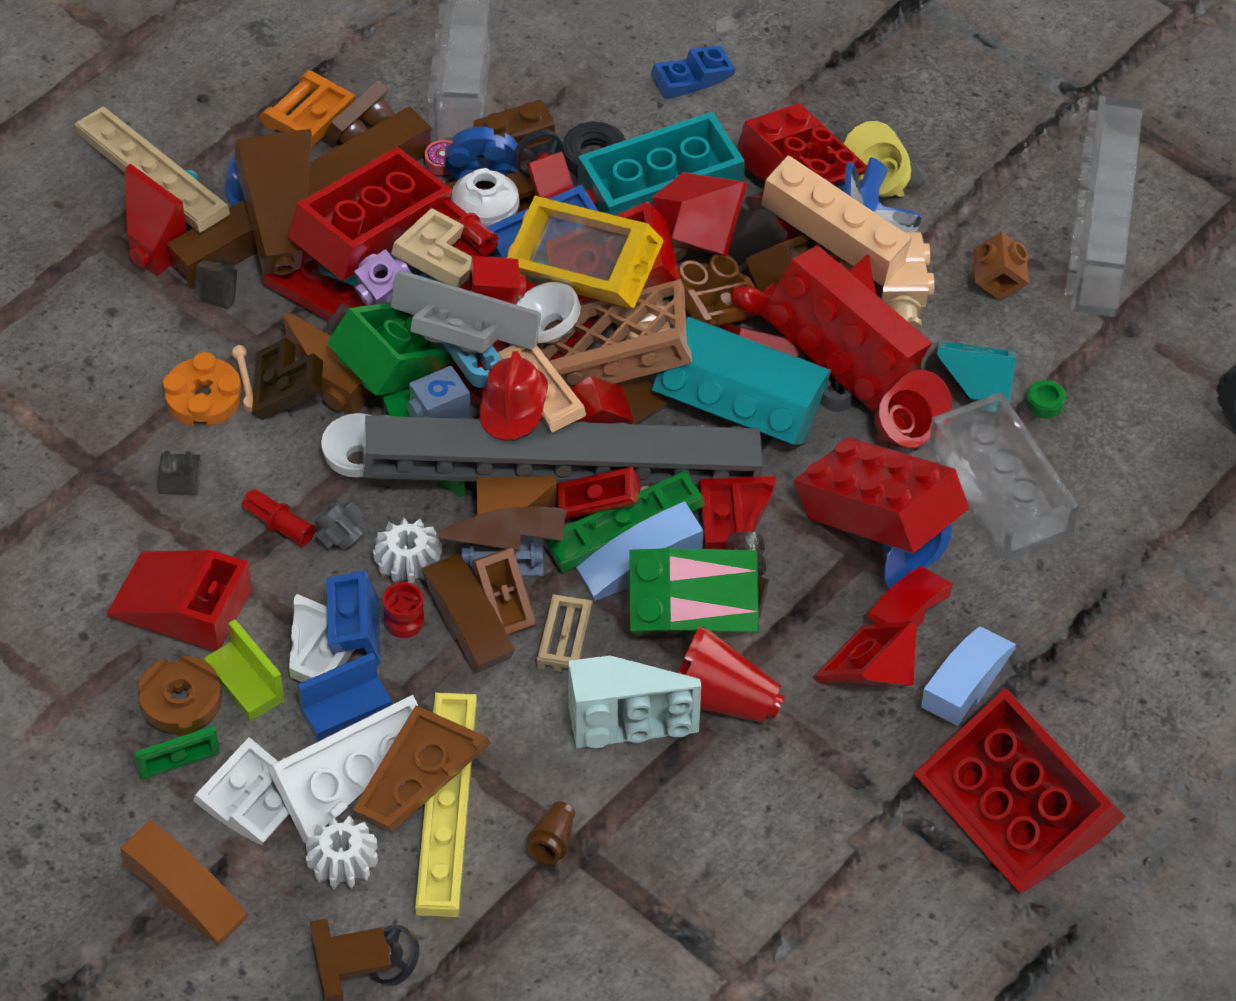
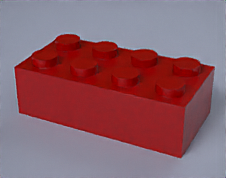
M397 146L298 202L287 237L340 280L344 281L355 274L354 271L358 269L359 264L369 255H378L385 249L390 254L394 242L431 208L437 210L442 206L443 201L449 200L453 189Z
M818 245L792 259L761 313L767 321L818 365L830 369V375L874 413L883 396L903 376L917 369L932 344L929 339Z
M850 437L837 443L831 452L822 459L811 463L805 472L794 479L808 519L911 553H915L970 509L955 468Z

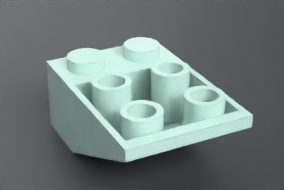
M610 655L568 661L569 712L576 748H601L607 744L629 741L640 743L651 738L666 736L684 737L690 733L699 732L700 679Z

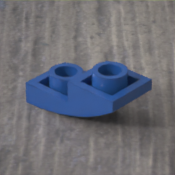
M720 45L689 49L686 60L654 63L651 75L664 97L669 98L713 86L734 75L736 69Z

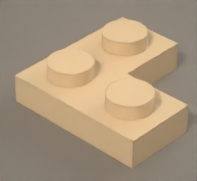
M433 208L394 242L391 255L406 262L409 266L423 271L441 283L458 288L468 278L472 259L470 255L452 246L461 237L464 225Z

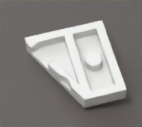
M298 594L294 597V620L291 634L292 650L290 651L289 671L291 678L304 682L346 664L354 650L332 654L328 646L327 606Z

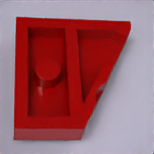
M776 476L700 479L699 490L705 505L701 507L705 549H746L776 490Z

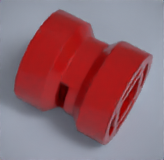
M398 582L389 586L382 597L385 628L394 637L402 639L411 638L423 629L425 623L423 594L419 587L408 582Z

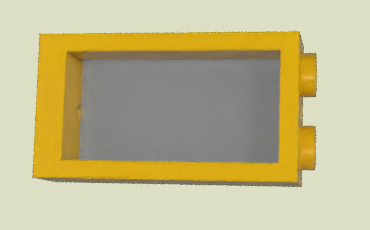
M534 196L529 209L524 214L523 223L515 241L509 247L507 258L518 259L519 275H525L526 279L533 283H566L578 295L634 309L664 240L647 223Z

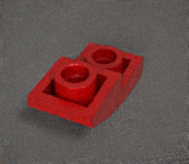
M920 566L895 583L870 609L867 619L876 624L913 621L917 627L923 624L927 609L950 597L953 583Z

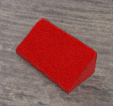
M633 467L557 483L558 508L567 509L565 519L636 504L641 487V479Z

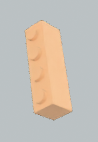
M789 155L766 179L762 206L852 266H855L868 254L873 279L883 287L906 262L912 239L910 235Z

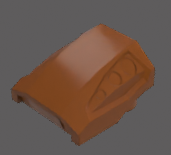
M716 254L708 264H700L695 261H685L681 264L678 271L685 290V310L694 319L713 326H719L755 316L738 306H734L731 302L730 295L736 286L745 287L748 285L755 287L750 277L739 272V266L732 257Z

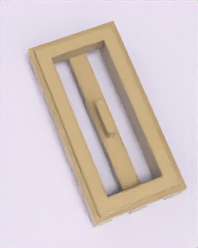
M553 594L537 657V668L545 669L546 665L553 666V671L561 672L562 667L568 668V661L581 659L593 609V600ZM560 606H566L567 610L556 655L549 654ZM576 608L582 609L571 657H566L565 653Z

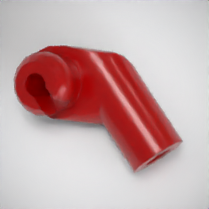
M772 283L763 291L748 285L745 287L736 286L730 295L731 302L734 306H738L752 315L761 316L778 284Z

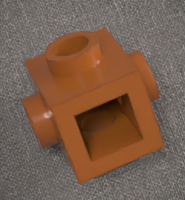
M1000 232L973 248L975 282L999 301L1029 284L1028 253L1019 241H1014L1005 233Z

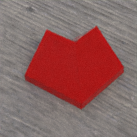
M683 172L652 197L654 207L668 222L673 247L727 256L748 184L742 181Z
M913 621L862 625L813 677L817 683L880 687L914 686L917 627Z

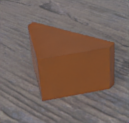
M510 547L473 560L474 576L491 602L507 634L536 625L513 548Z

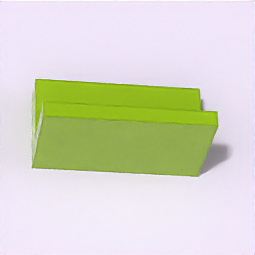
M234 619L228 623L231 642L204 657L203 660L215 669L221 688L251 722L284 702L282 677L278 669Z

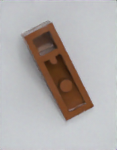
M290 312L284 315L285 335L289 341L296 345V358L299 360L314 353L323 360L322 390L318 392L322 400L334 410H341L346 414L358 413L375 394L368 391L362 385V380L349 367L338 360L337 354L327 344L331 335Z

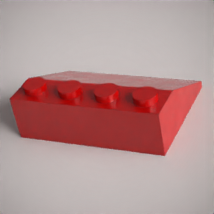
M1006 688L914 772L915 776L1021 894L1094 847L1126 818L1122 811L1039 721Z

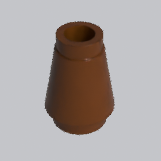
M561 801L554 802L528 834L527 851L537 862L552 865L565 857L575 817V810L571 805Z

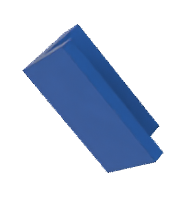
M366 570L327 577L328 646L332 654L365 648L367 654L374 653L377 665L381 664L379 597Z
M373 652L297 684L300 712L317 742L393 705L390 696L378 678L377 661Z

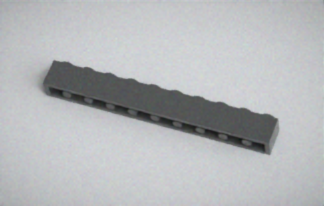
M365 415L363 432V478L477 481L476 478L556 475L557 484L633 467L641 479L642 487L653 486L686 470L695 486L699 488L700 479L761 476L763 469L760 429L705 427L702 425L605 424L579 421L551 433L543 421L540 420L538 426L529 434L519 439L502 440L494 438L485 432L480 419L466 417L456 419L431 418L428 416L396 417L389 415Z

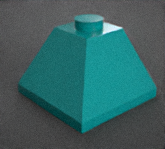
M948 341L939 342L938 357L970 399L978 400L977 406L1000 409L1001 403L1009 404L1016 351Z

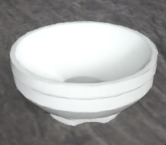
M487 168L477 169L463 176L456 182L452 190L451 201L466 213H475L480 218L481 224L485 227L516 214L519 208V194L515 183L502 173ZM480 181H490L495 186L488 190H482L477 188L475 184Z
M548 282L533 287L525 293L524 298H519L516 304L541 313L537 343L558 342L561 337L571 332L581 311L576 292L571 286L562 282ZM555 320H562L560 324L544 331L549 323Z
M362 413L348 414L334 420L324 431L321 441L322 452L327 464L337 473L348 477H363V464H353L347 458L354 452H363L365 415H372Z

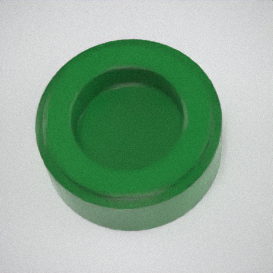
M1037 381L1028 389L1027 408L1033 415L1039 418L1050 419L1057 417L1064 410L1066 392L1061 385L1054 381Z

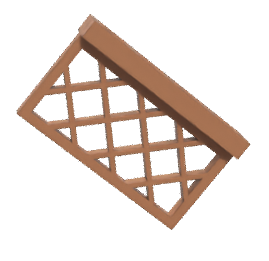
M681 279L642 289L635 305L638 308L627 319L619 316L626 308L624 306L601 300L581 305L579 318L570 333L561 337L558 342L537 343V346L548 360L557 351L566 354L564 357L550 360L549 362L570 388L590 376L614 384L691 364L692 352L687 344L684 285ZM674 295V299L664 310L655 306L661 298ZM648 312L657 316L646 329L637 325ZM601 316L591 329L582 325L589 317ZM555 320L549 323L545 327L544 331H546L547 328L555 327L556 325L560 324L562 320ZM611 322L619 325L620 327L610 338L601 335ZM666 322L675 325V328L658 332ZM630 331L639 335L637 338L622 341ZM575 332L584 335L573 348L564 344ZM594 341L602 345L599 348L585 351Z

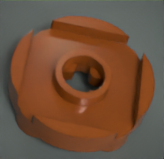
M180 656L181 660L168 663L167 658L160 660L145 671L139 682V705L142 715L155 728L175 733L180 737L196 732L198 728L209 723L219 711L222 702V690L215 669L204 660L193 656ZM184 689L188 690V697L181 700L173 699L171 692L176 691L180 693Z

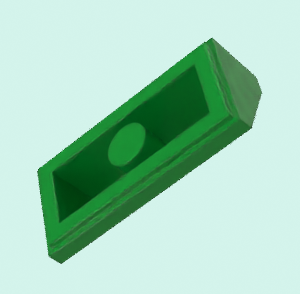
M214 725L135 751L131 755L140 780L218 755L220 750L217 730Z

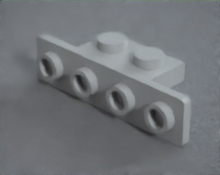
M399 271L395 274L391 307L414 314L410 332L423 335L426 340L431 342H447L457 345L462 351L468 353H483L496 340L530 350L537 345L541 320L540 312L408 272Z

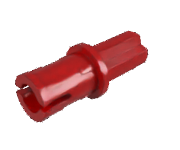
M450 200L442 202V206L437 211L464 225L459 240L469 242L482 255H489L497 248L499 237L481 224L480 218L475 213H466Z
M257 489L248 491L244 495L241 503L242 508L266 523L269 531L275 532L277 530L300 547H305L312 540L316 531L315 526L291 512L288 504H279Z

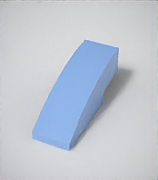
M684 501L659 512L615 537L577 566L576 572L593 601L599 600L630 587L629 550L660 548L702 549L703 529Z
M981 626L978 627L956 647L926 685L921 708L958 726L972 704L976 706L1015 650L1016 644Z

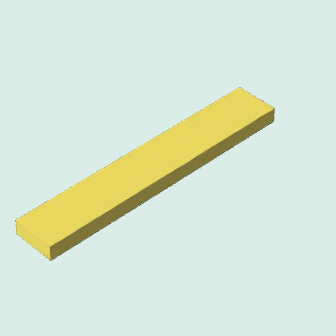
M435 693L433 713L474 731L477 705L476 694ZM472 761L425 803L415 906L417 916L459 917Z

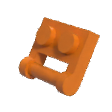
M307 70L299 78L298 85L274 107H268L260 114V120L266 128L272 131L277 129L281 132L311 129L312 148L324 136L330 123L356 100V95L317 73ZM308 94H311L289 116L287 115L301 100H303Z

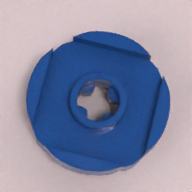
M475 127L465 129L453 136V143L450 145L447 143L445 147V167L450 175L458 180L477 169L483 168L502 173L503 175L516 172V167L513 163V155L518 144L512 136L506 133L505 138L494 135L493 128Z

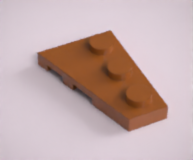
M415 705L353 808L356 817L393 833L490 745L488 737Z

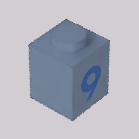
M452 366L409 383L410 400L406 404L411 417L428 416L431 418L456 419L471 417L470 392Z

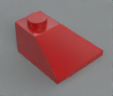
M130 163L125 167L129 256L136 266L146 268L157 277L171 266L170 253L166 243L187 232L183 201Z

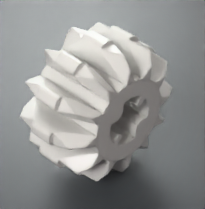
M403 517L400 525L397 526L388 522L386 532H378L375 549L373 550L374 561H376V565H379L382 577L391 576L394 584L403 579L412 584L416 578L426 581L421 569L440 561L442 544L436 537L433 526L424 528L421 519L417 520L414 524H408L407 520Z
M350 815L343 823H337V820L331 816L329 827L316 824L314 836L308 837L306 841V851L308 853L306 856L307 867L314 871L318 883L329 879L330 886L334 890L340 882H346L352 889L355 885V878L367 881L370 875L369 869L376 867L378 862L376 853L377 839L374 837V834H369V828L365 822L354 826V821Z

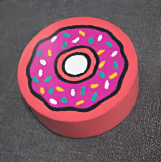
M438 140L427 146L425 150V166L431 173L440 176L450 175L445 167V147L447 143L448 145L453 143L452 141Z

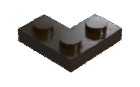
M287 338L256 352L252 413L261 420H264L322 390L323 360L314 353H311L295 361L296 345Z

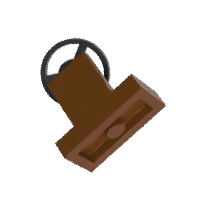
M327 918L310 921L312 947L324 1001H344L341 978L368 973L377 983L385 986H395L405 981L416 967L420 951L419 942L416 935L404 926L390 925L384 929L380 927L331 937ZM401 931L407 934L411 945L407 964L402 960L403 949L398 944ZM395 966L402 970L397 976L385 980L381 979L376 973Z

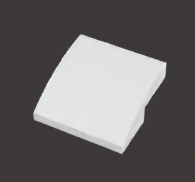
M249 737L197 792L193 799L197 805L214 818L260 845H263L290 815L267 768L278 761Z

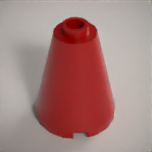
M699 625L677 673L700 679V709L762 723L765 722L767 716L775 719L785 696L778 693L781 685L708 628L706 629Z

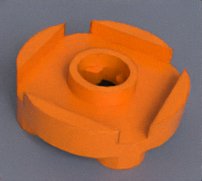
M208 352L198 353L193 359L180 363L163 380L166 407L169 413L176 420L186 425L194 426L193 421H206L207 426L220 424L233 416L241 403L240 396L242 390L238 372L229 363L216 359L213 354ZM199 388L210 389V394L208 395L202 392L197 395L195 393Z

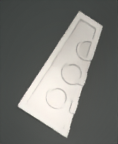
M413 695L267 767L304 843H306L308 837L314 836L316 824L326 826L331 816L334 818L339 816L352 801L364 792L415 705L418 706Z

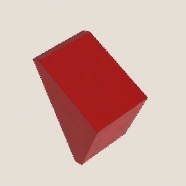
M590 376L570 388L583 404L586 412L585 417L575 422L633 424L634 419L622 386Z

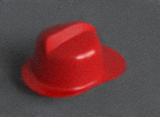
M513 351L510 358L500 360L491 367L487 374V383L480 407V422L485 432L494 438L502 440L519 439L529 434L538 426L548 391V380L543 372L539 371L532 362L522 358L518 351Z
M923 369L911 371L903 376L883 396L875 411L874 422L879 433L876 438L877 441H886L891 445L905 448H917L924 444L945 423L951 412V394L944 380L935 373Z

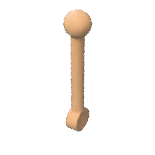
M237 345L232 349V356L237 359L246 396L243 400L244 409L252 412L253 392L245 362L247 350L244 346Z

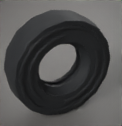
M596 121L581 123L570 129L563 139L562 150L568 170L578 177V156L583 155L581 149L584 146L601 144L607 147L625 141L623 133L615 126Z

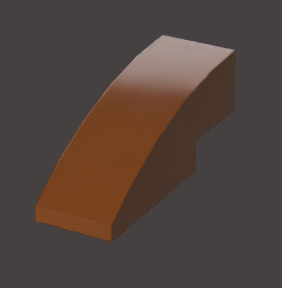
M151 819L120 847L123 865L155 890L156 898L217 946L227 939L248 918V913L229 891L189 851Z

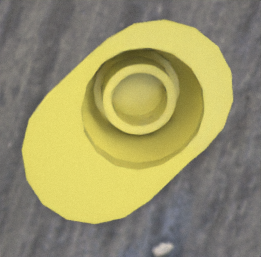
M868 121L856 126L847 135L844 145L866 165H868L869 158L872 157L882 162L889 171L879 189L880 197H892L894 195L903 197V189L907 186L911 177L909 155L898 136L887 124L879 121ZM864 174L858 176L859 182L863 179Z

